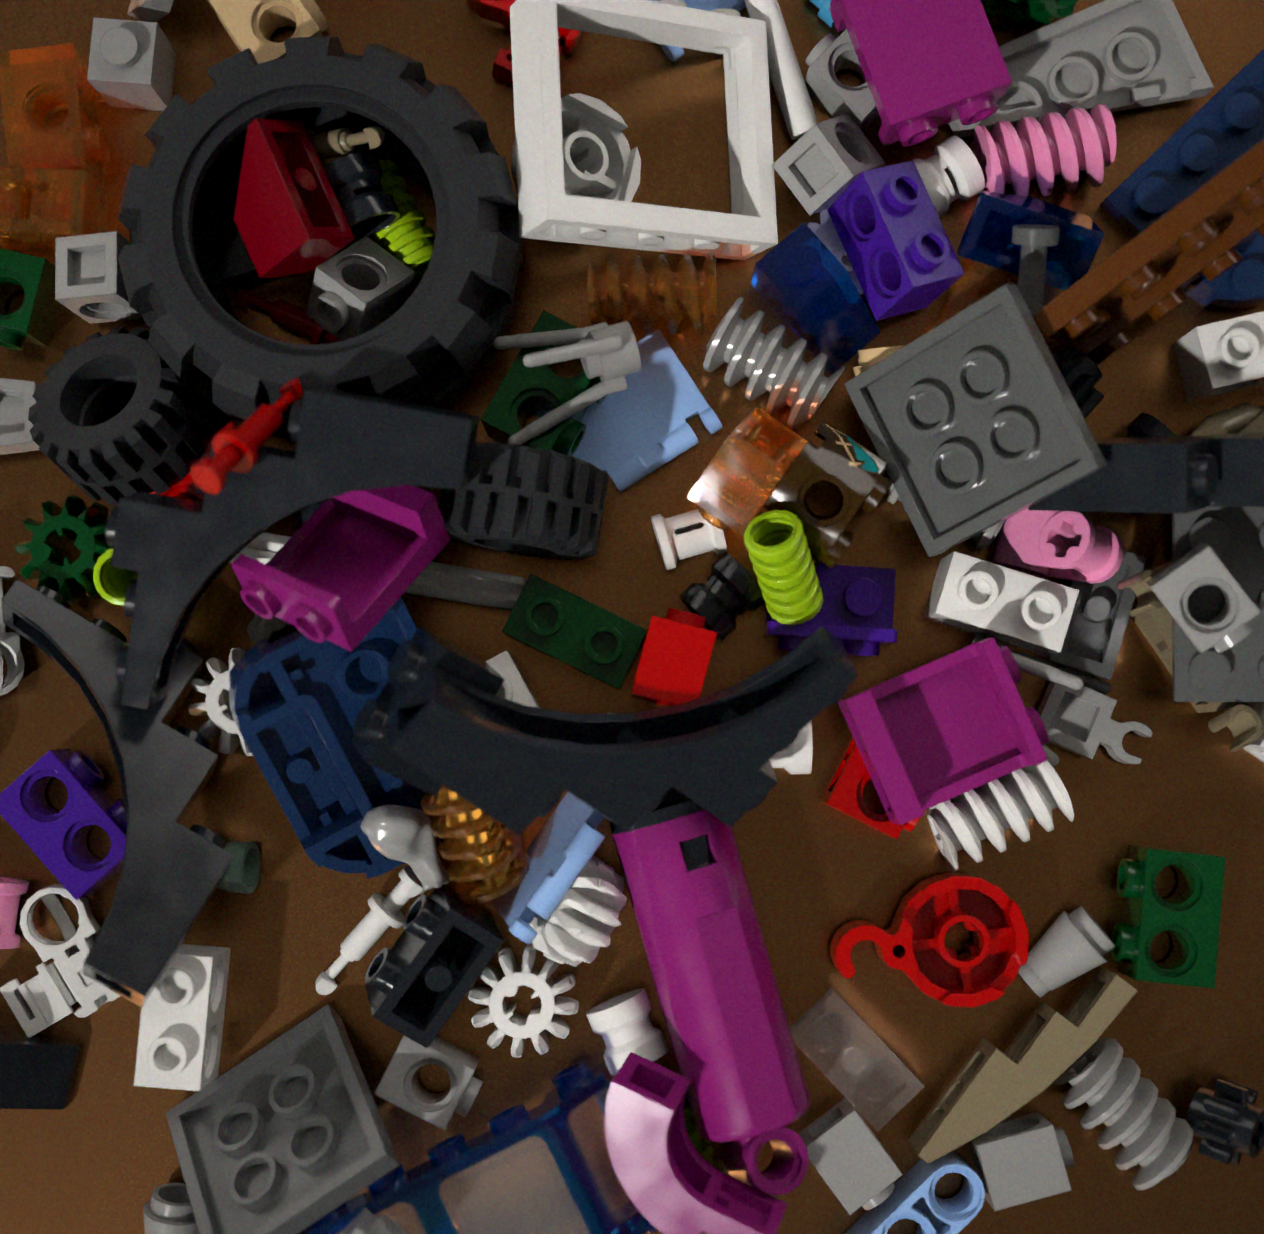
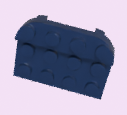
M1264 49L1100 204L1133 239L1264 139ZM1258 233L1239 247L1237 251L1243 259L1214 281L1209 282L1203 274L1183 290L1192 299L1206 307L1211 303L1227 308H1247L1252 306L1255 308L1263 304L1264 238Z
M401 596L353 651H349L327 640L321 643L315 642L297 629L271 644L267 638L262 639L245 653L241 660L232 667L229 674V704L233 719L307 855L319 867L323 865L331 870L343 873H364L367 879L385 874L404 863L383 856L374 848L367 835L361 830V822L370 809L382 805H399L425 811L434 827L436 845L489 816L444 785H442L437 796H434L368 764L351 742L355 736L353 733L354 723L360 710L368 700L372 698L377 699L390 677L388 675V667L394 652L403 641L411 640L417 631Z

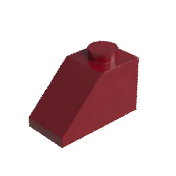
M259 118L253 120L247 127L234 221L259 278L303 277L355 238L303 121Z

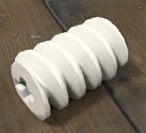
M1048 761L1036 766H1026L1004 775L999 780L995 779L977 787L976 791L972 789L952 798L953 802L949 799L929 808L930 814H927L936 843L946 863L954 873L959 871L957 853L959 850L964 849L979 863L983 861L981 841L984 839H988L1002 853L1007 850L1005 830L1011 828L1023 842H1027L1030 840L1028 823L1030 819L1035 818L1047 832L1054 830L1052 810L1055 808H1059L1069 821L1073 822L1074 820L1073 805L1068 791L1060 776Z

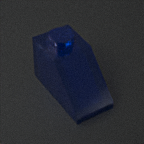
M981 191L957 249V254L1019 275L1021 245L1011 243L1013 225L1039 224L1060 227L1059 244L1048 246L1045 284L1067 290L1088 273L1104 233L1087 215L1029 196Z
M804 222L755 264L750 284L798 338H803L807 341L806 346L815 357L822 352L828 355L825 368L831 375L857 355L858 350L865 348L880 334L847 269Z

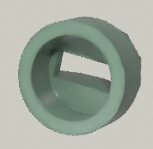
M227 842L224 850L233 854L234 857L229 870L217 888L229 893L251 894L258 885L261 873L259 847L255 842Z

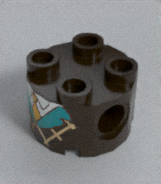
M823 420L814 433L824 441L819 448L809 441L806 443L763 507L769 511L784 510L795 514L802 522L815 568L822 562L832 569L854 538V533L846 529V526L859 508L870 515L892 482L882 475L888 465L885 461ZM830 481L841 489L843 502L835 513L828 516H820L808 507L806 492L813 483Z

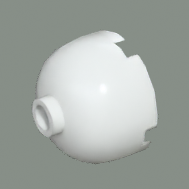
M582 93L567 94L561 99L565 194L631 202L640 184L641 158L637 147L630 150L628 140L622 133L628 126L621 115L602 100ZM514 141L511 174L518 193L516 142Z

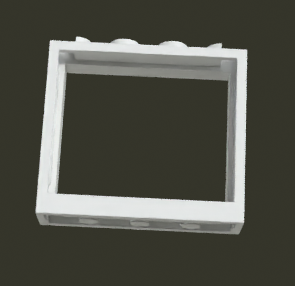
M516 0L510 6L520 238L735 260H747L778 244L774 167L772 166L774 159L766 21L741 17L740 12L734 9L722 8L707 11L690 8L682 0ZM557 27L723 54L732 214L565 194Z

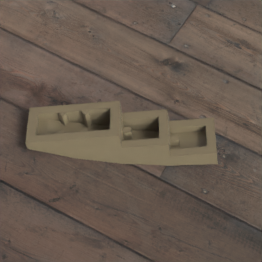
M1099 966L1063 1016L1041 1002L1004 1053L985 1038H982L908 1139L916 1154L929 1164L986 1133L1039 1095L1097 1041L1138 990L1117 974Z

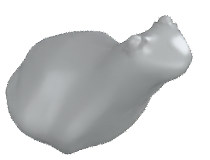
M382 805L370 809L361 822V830L367 835L371 844L383 856L408 863L422 883L424 891L440 888L442 885L449 883V875L444 869L437 851L434 827L425 811L399 805Z

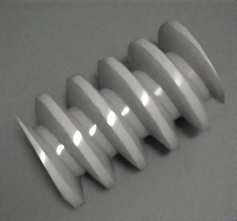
M741 296L733 303L711 336L706 346L707 351L703 369L713 372L727 362L728 365L724 377L726 385L729 387L734 386L747 376L749 380L745 391V398L753 401L766 391H769L766 412L774 415L789 405L791 408L787 427L795 429L808 419L811 420L846 368L843 366L828 378L824 376L828 355L823 352L808 363H805L803 356L807 341L800 338L788 348L782 347L786 327L780 323L767 334L760 332L765 312L759 309L743 320L740 318L744 298Z
M1108 1037L1099 1039L1054 1081V1084L1061 1085L1069 1082L1072 1085L1062 1100L1067 1109H1073L1085 1102L1089 1105L1079 1120L1084 1129H1092L1101 1123L1106 1125L1097 1139V1143L1102 1150L1110 1149L1120 1143L1123 1145L1114 1159V1163L1119 1170H1127L1139 1163L1140 1167L1134 1173L1131 1182L1136 1190H1145L1173 1174L1185 1162L1193 1147V1129L1185 1119L1175 1117L1176 1110L1168 1099L1158 1097V1089L1151 1079L1140 1078L1141 1069L1138 1064L1131 1058H1122L1124 1049L1116 1039Z

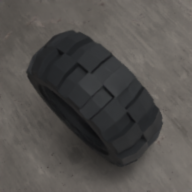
M338 36L284 39L286 57L258 64L250 48H247L206 69L215 85L191 105L176 94L146 132L145 136L156 150L147 168L132 164L129 168L117 219L130 231V245L123 246L118 261L129 305L142 315L150 331L148 342L182 381H188L190 384L194 382L198 393L234 420L238 418L246 420L262 404L273 405L282 396L279 389L295 378H299L303 388V395L300 399L302 401L306 389L322 387L427 407L432 405L433 408L438 409L444 408L473 383L470 372L485 352L498 350L493 347L492 343L496 337L504 336L516 310L513 296L517 276L524 271L523 238H520L517 200L506 159L499 156L489 137L485 120L455 86L441 84L436 86L428 80L422 62L380 44H367L363 56L344 53ZM256 118L303 121L304 126L311 128L315 133L340 128H348L352 133L363 132V129L366 127H381L385 132V138L379 147L371 149L369 143L356 145L354 151H370L381 159L393 160L397 167L407 172L427 191L436 204V238L428 268L411 297L398 311L377 327L344 341L330 344L303 345L281 342L265 337L238 322L226 295L219 267L223 260L226 234L235 212L247 127ZM293 403L281 414L282 424L271 436L289 439L288 424Z

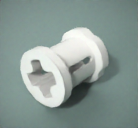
M712 498L702 501L701 508L665 519L661 514L651 516L654 534L666 571L676 568L677 561L710 551H714L717 555L728 552L721 521Z

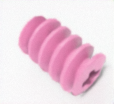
M1096 104L1089 113L1083 108H1073L1066 113L1065 118L1060 113L1049 112L1041 118L1040 123L1035 117L1026 116L1017 122L1015 128L1009 121H997L992 126L991 132L985 126L977 125L974 129V155L982 168L985 188L988 189L995 205L1002 204L1005 184L1010 183L1019 200L1027 199L1030 180L1036 179L1044 196L1051 195L1055 176L1061 175L1067 191H1076L1080 171H1085L1092 187H1100L1103 183L1104 168L1109 167L1114 162L1117 148L1116 125L1109 108L1104 104Z

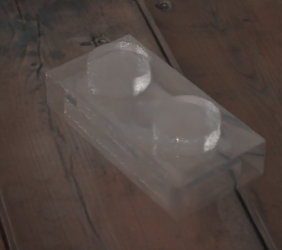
M832 987L790 1027L794 1043L878 1132L925 1087Z

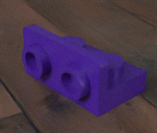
M819 564L815 570L819 578L820 587L822 588L824 602L821 610L815 617L802 624L786 625L773 620L767 611L765 602L763 638H778V650L792 651L822 626L842 642L847 655L880 656V645L889 646L897 643V630L893 629L896 569L835 565L831 569L825 564Z

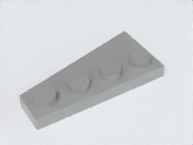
M1104 0L999 46L1012 83L1001 102L997 105L998 110L990 117L971 125H962L960 119L950 122L949 125L954 136L964 138L974 136V129L977 125H983L991 132L992 126L997 121L1004 120L1009 121L1015 128L1017 122L1022 117H1035L1040 123L1041 118L1046 113L1057 112L1065 118L1066 113L1073 108H1083L1089 113L1096 104H1104L1111 112L1204 97L1207 96L1214 86L1173 0Z

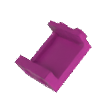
M831 0L829 11L837 32L847 29L879 112L882 124L878 136L882 146L901 141L902 146H912L934 136L938 132L939 126L960 119L962 125H971L990 117L998 110L997 105L1003 99L1012 80L981 0Z
M412 485L358 490L327 499L266 564L240 554L231 566L243 588L240 591L241 598L257 615L265 619H272L275 616L295 625L302 634L315 642L321 643L327 640L349 651H353L450 541L434 494Z
M993 637L977 641L838 701L891 823L902 825L925 815L924 810L1023 767L1036 766L1047 761V756L1042 745L1049 742L1045 725L1034 707L1031 706L1025 709L1015 684L1022 680L1017 662L1007 646L1004 645L998 648Z

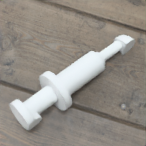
M404 867L398 873L401 881L387 897L374 893L367 900L371 910L340 944L341 955L326 971H322L317 977L315 985L316 991L319 994L328 995L337 988L334 978L349 961H360L390 926L399 929L403 925L405 916L400 909L410 898L418 894L422 895L425 892L422 883L412 869Z

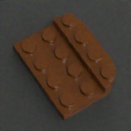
M1264 139L1035 313L1032 317L1046 339H1065L1070 347L1079 350L1087 357L1095 352L1103 362L1134 339L1128 329L1147 315H1150L1156 323L1182 305L1188 299L1182 290L1204 274L1207 280L1212 282L1240 262L1243 257L1237 249L1258 233L1264 238Z

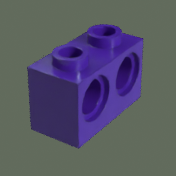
M913 160L861 172L827 209L876 321L926 308L964 275L963 269Z
M69 748L54 749L44 754L0 793V814L74 899L78 900L94 894L123 868L127 827L124 801L122 798H119L115 802L99 784L104 779V775L95 762L85 753L77 750L73 754ZM54 777L60 779L68 791L67 803L60 812L52 809L45 799L46 786ZM94 825L103 828L111 840L109 854L104 860L93 856L87 847V835Z

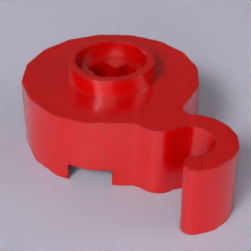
M944 872L920 881L902 898L892 924L888 929H882L867 920H854L842 925L835 932L830 943V956L834 967L845 978H852L855 975V968L851 962L853 946L860 941L871 940L874 942L878 957L889 967L901 970L924 994L937 999L947 1006L977 1007L999 999L1005 993L1003 990L1015 980L1021 965L1025 966L1028 959L1029 931L1020 907L1000 887L969 873ZM959 922L962 928L973 931V942L964 943L966 952L956 955L952 947L945 945L944 939L946 933H951L950 927Z

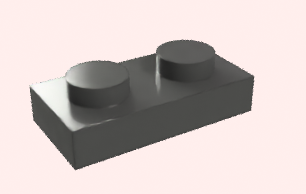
M1124 550L1121 566L1110 579L1095 584L1067 580L1066 586L1079 590L1062 650L1060 653L1045 655V662L1103 680L1112 678L1129 620V611L1132 609L1136 596L1135 592L1129 587L1119 591L1117 583L1143 572L1147 557Z

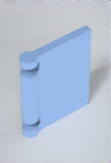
M659 329L637 342L642 368L641 371L625 375L628 389L608 394L601 404L594 402L588 407L581 420L582 423L586 424V431L579 447L572 456L587 461L603 472H606L619 493L699 443L694 431L686 422L690 418L698 414L703 425L711 434L723 428L716 413L709 406ZM536 410L534 413L539 419L549 413V411Z
M569 792L565 794L491 899L492 904L509 926L508 930L528 945L533 942L538 934L529 925L535 915L538 914L546 920L549 919L578 874L587 865L606 838L605 835L597 830L604 816Z

